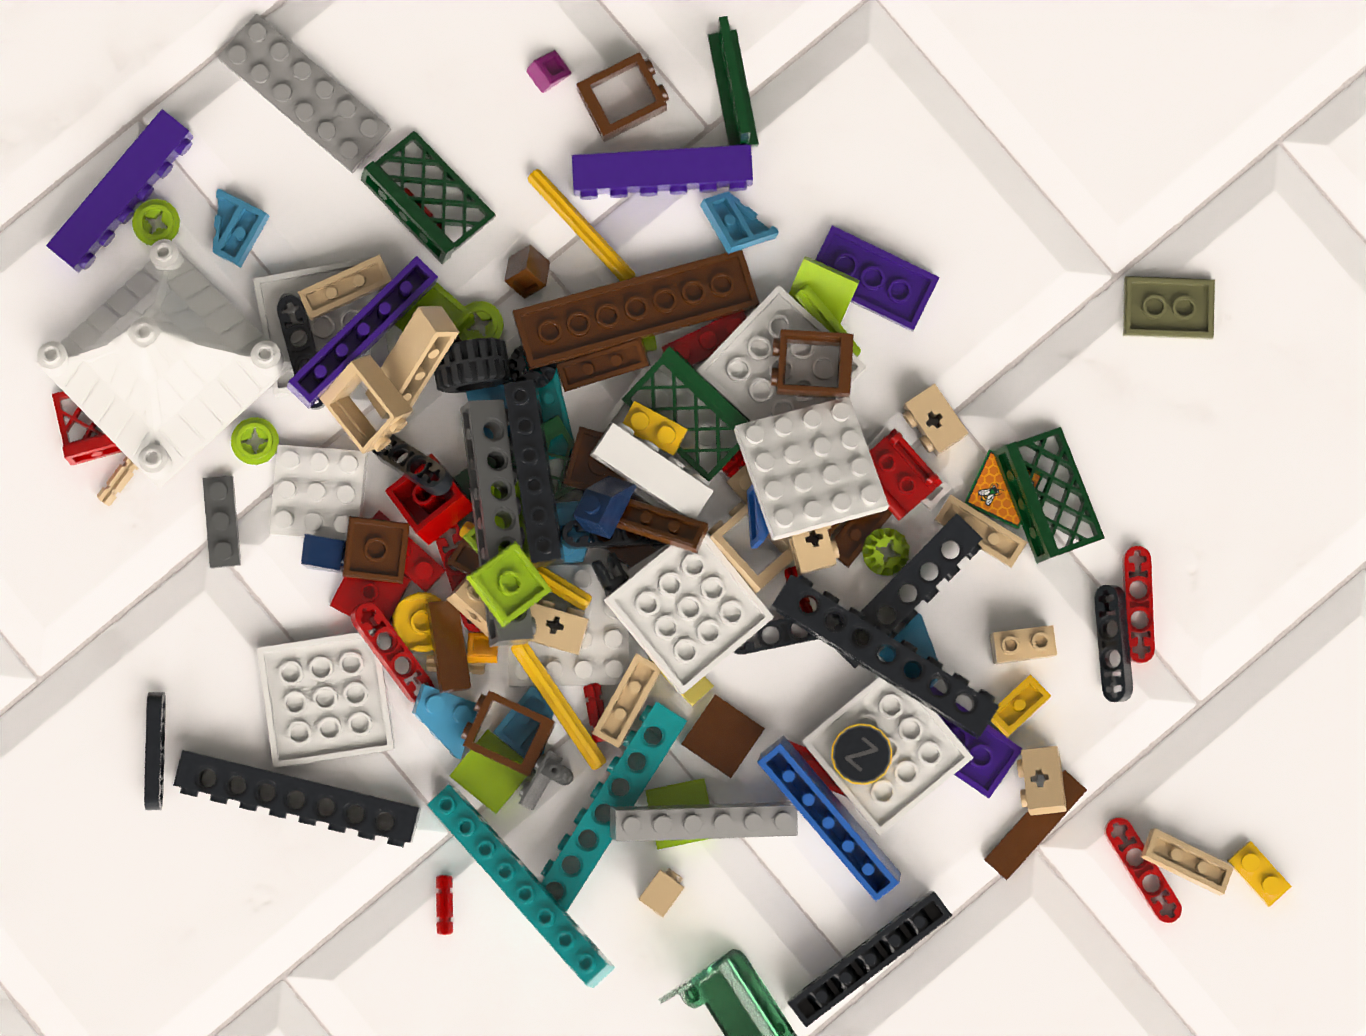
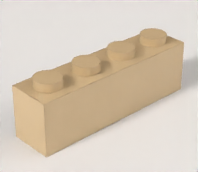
M418 306L381 367L382 371L411 408L459 333L442 306ZM367 389L365 394L381 419H389L388 413L370 390Z

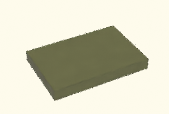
M1125 276L1123 337L1214 339L1215 279Z

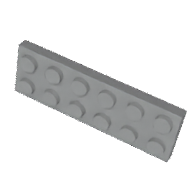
M257 13L217 57L225 66L352 174L391 131L390 126Z

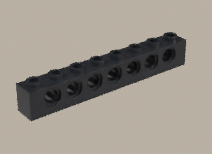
M800 574L797 578L790 575L770 609L976 739L981 737L999 708V705L994 702L996 697L983 689H980L979 692L968 686L970 681L956 672L953 675L948 674L942 670L944 665L931 656H928L927 659L921 657L916 653L918 648L906 640L902 639L900 643L890 637L892 632L878 623L872 626L864 621L866 616L857 609L850 607L847 610L838 604L840 599L830 592L824 591L821 594L813 589L814 583ZM803 598H812L816 602L817 607L814 612L805 613L801 610L799 603ZM829 614L839 615L842 619V627L839 629L829 628L825 621L826 617ZM856 630L864 631L868 636V643L863 646L856 645L852 641V633ZM887 646L893 650L894 659L891 662H883L879 659L878 649L880 647ZM915 663L920 669L919 677L915 679L908 678L904 673L905 664ZM933 679H940L945 683L946 691L943 695H935L931 691L930 682ZM965 695L970 698L972 702L970 711L963 712L958 709L956 705L958 696Z
M186 750L181 752L173 786L181 787L180 793L184 795L198 797L199 792L210 794L209 801L227 805L228 799L240 802L239 808L257 812L259 806L269 809L268 815L286 819L287 814L299 816V823L316 826L317 821L328 823V830L345 833L346 828L358 831L357 837L375 841V837L378 835L388 838L386 844L402 848L405 847V843H413L422 809ZM211 769L216 775V781L210 787H206L201 781L203 772ZM240 776L244 779L246 786L242 793L235 794L231 790V782L234 778ZM265 784H271L275 789V796L270 801H264L260 796V790ZM295 791L302 792L305 797L303 806L298 809L293 808L289 801L291 794ZM325 798L331 799L335 806L333 813L328 816H324L319 811V804ZM355 805L362 807L364 810V817L359 823H353L348 816L350 808ZM385 812L390 813L394 819V824L389 830H383L378 825L379 816Z

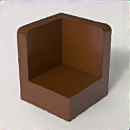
M529 244L508 258L504 282L526 299L546 287L550 261Z

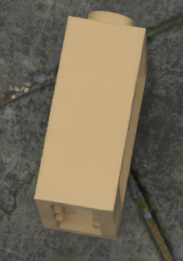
M371 355L351 361L320 397V400L363 454L374 449L379 452L391 443V435L399 432L407 425L406 419L414 411ZM362 381L390 416L378 431L375 430L349 396Z
M741 501L728 513L731 518L725 524L722 520H719L707 532L711 535V540L752 591L757 594L794 559L788 537L772 541L769 533L767 538L782 554L759 575L751 569L722 537L746 515L748 516V504L745 505Z

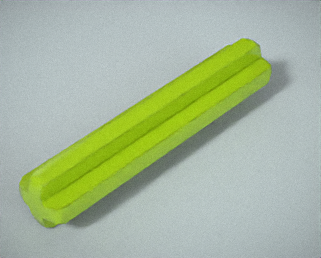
M805 285L795 294L797 300L829 332L847 333L809 285ZM853 340V354L858 357L861 349Z

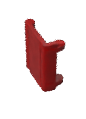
M895 428L869 451L889 505L887 509L898 521L943 483L939 479L938 474L930 469L903 438V435Z

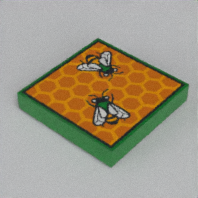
M989 449L964 503L1018 530L1021 525L993 451ZM1035 473L1032 483L1034 488L1038 489L1043 477Z

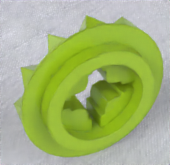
M152 199L142 203L136 209L132 219V227L140 241L152 246L158 240L168 239L172 241L179 234L181 220L172 204L165 200ZM161 215V221L167 229L158 227L152 233L153 226L146 218L156 220Z
M474 301L467 304L465 307L473 315L477 314L478 318L482 321L487 320L490 322L485 326L486 336H483L478 329L468 331L475 325L474 317L458 334L462 341L476 338L500 339L504 329L503 317L500 311L493 304L485 301Z
M251 417L241 421L231 435V447L235 456L243 463L255 466L269 462L277 453V447L280 442L276 428L269 421L259 417ZM254 429H256L260 439L268 440V442L258 445L257 454H255L252 445L243 443V441L253 438Z
M880 528L873 531L866 538L862 550L863 559L866 566L875 574L893 576L910 560V546L905 539V535L892 528ZM888 543H890V549L897 556H888L886 561H884V554L876 550V547H887Z

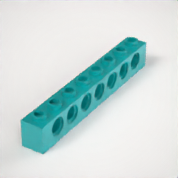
M657 701L654 706L649 704L646 706L639 717V720L643 722L637 732L634 730L630 731L622 744L627 749L621 758L615 755L606 769L610 773L604 784L600 781L597 783L590 794V797L594 799L588 810L584 807L581 808L573 821L578 826L572 835L568 833L564 835L557 846V849L561 851L555 861L549 859L540 873L544 876L541 883L545 888L551 882H558L562 885L563 895L556 900L566 911L570 908L613 840L610 838V820L607 822L599 821L595 815L596 808L601 804H607L610 807L634 806L687 723V720ZM650 727H656L662 733V739L657 744H649L644 739V733ZM633 753H641L646 759L645 766L640 770H633L628 765V758ZM618 778H623L629 783V791L624 796H617L612 792V783ZM584 830H591L596 835V843L590 848L583 847L579 842V835ZM567 856H575L580 862V868L574 874H569L563 869V860Z
M448 784L427 804L431 811L585 986L594 989L616 968L459 789Z

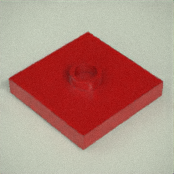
M404 576L403 584L344 577L329 606L351 617L352 610L356 606L363 603H372L380 609L390 623L392 614L405 594L411 579ZM361 611L363 614L362 618H360L362 623L369 622L375 630L382 628L381 624L374 626L369 619L372 615L371 611Z

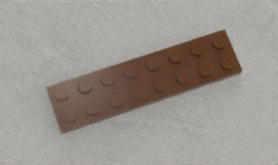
M743 250L516 309L512 311V316L528 368L531 370L608 349L639 337L644 339L757 308L760 303Z

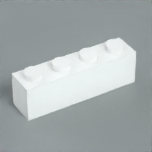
M621 422L618 426L614 423L610 424L590 453V456L630 483L635 484L637 488L671 511L696 519L714 492L708 487L710 482L696 473L693 477L683 470L685 466L677 459L670 456L667 460L658 454L660 449L650 441L645 439L642 443L633 437L635 432Z

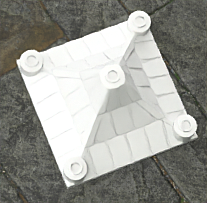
M168 239L155 242L149 251L150 261L111 295L104 304L100 305L89 315L84 322L78 325L60 343L48 341L42 344L38 349L36 362L158 489L292 367L291 362L281 353L277 344L266 339L181 254L177 245Z

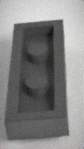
M234 476L202 478L210 568L242 566Z

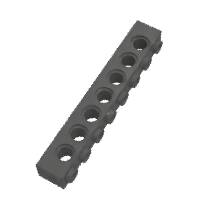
M504 399L468 401L460 408L480 567L499 553V546L507 548L516 541L523 550L522 545L525 541L524 529L519 524L518 515L521 512V502L516 497L515 492L517 472L512 467L513 442L508 437L509 416L508 409L504 406ZM484 427L492 431L493 439L485 436ZM487 457H491L496 461L497 469L489 466ZM491 486L496 487L500 491L501 499L492 495ZM495 516L503 519L504 529L496 525ZM484 603L490 647L526 644L534 639L536 621L534 617H531L530 608L502 627Z

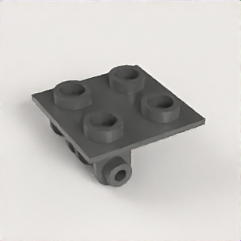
M549 750L546 755L542 754L534 767V770H536L531 782L527 780L519 792L521 799L518 803L533 811L550 780L563 786L569 785L573 781L574 774L571 769L561 764L563 760L561 756Z

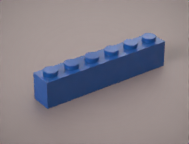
M784 735L760 753L757 761L760 767L876 902L900 884L901 872Z

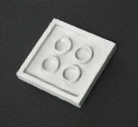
M278 445L269 534L304 538V534H311L346 541L349 516L362 517L368 452L363 454L359 450Z

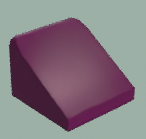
M556 50L535 59L526 70L542 94L572 74Z

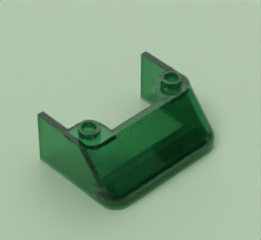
M732 949L658 999L663 1004L679 994L682 1001L691 1008L696 1009L705 1004L724 1036H797L746 955L737 949Z

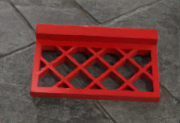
M64 391L52 394L63 442L64 458L71 466L122 452L105 433L95 429L97 425L93 421L91 425H88L78 419L82 412L79 407H77L73 415L63 411L61 400L70 398ZM65 417L70 419L67 424L65 421ZM74 423L87 429L82 439L70 442L68 433Z

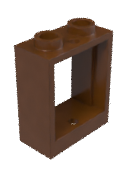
M640 52L576 84L577 92L603 142L667 111L666 101L670 100L663 84L657 86L653 78L656 71L650 59H643ZM637 66L655 102L610 124L592 88Z
M781 329L779 338H773L772 356H778L777 368L772 367L771 386H776V395L849 398L851 394L854 334ZM787 343L839 347L837 387L785 384Z
M490 690L487 695L481 694L474 708L478 714L473 723L468 721L461 735V738L465 740L462 746L531 777L535 764L542 755L557 722ZM493 701L541 723L522 764L474 743Z

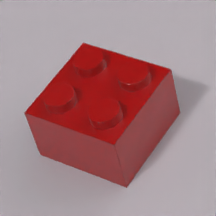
M432 453L428 455V457L438 462L446 469V467ZM425 464L419 466L414 474L421 472ZM434 475L431 478L432 481L437 482L439 480ZM404 476L384 490L414 532L427 545L433 543L473 511L472 502L454 478L451 488L441 496L430 494Z

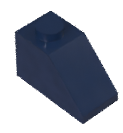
M607 476L585 489L573 516L585 531L611 539L636 485Z
M304 534L301 565L310 570L342 573L346 542Z

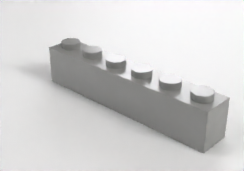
M791 802L610 807V838L616 842L798 836V810Z

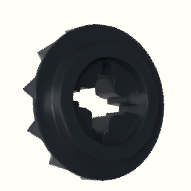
M522 345L514 349L509 358L511 377L514 382L534 379L538 389L550 383L556 373V363L539 367L542 374L534 370L523 374L527 364L523 358L525 355Z

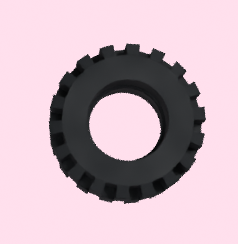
M476 338L452 343L434 372L437 390L445 393H464L495 387L508 381L511 378L506 342L498 338Z

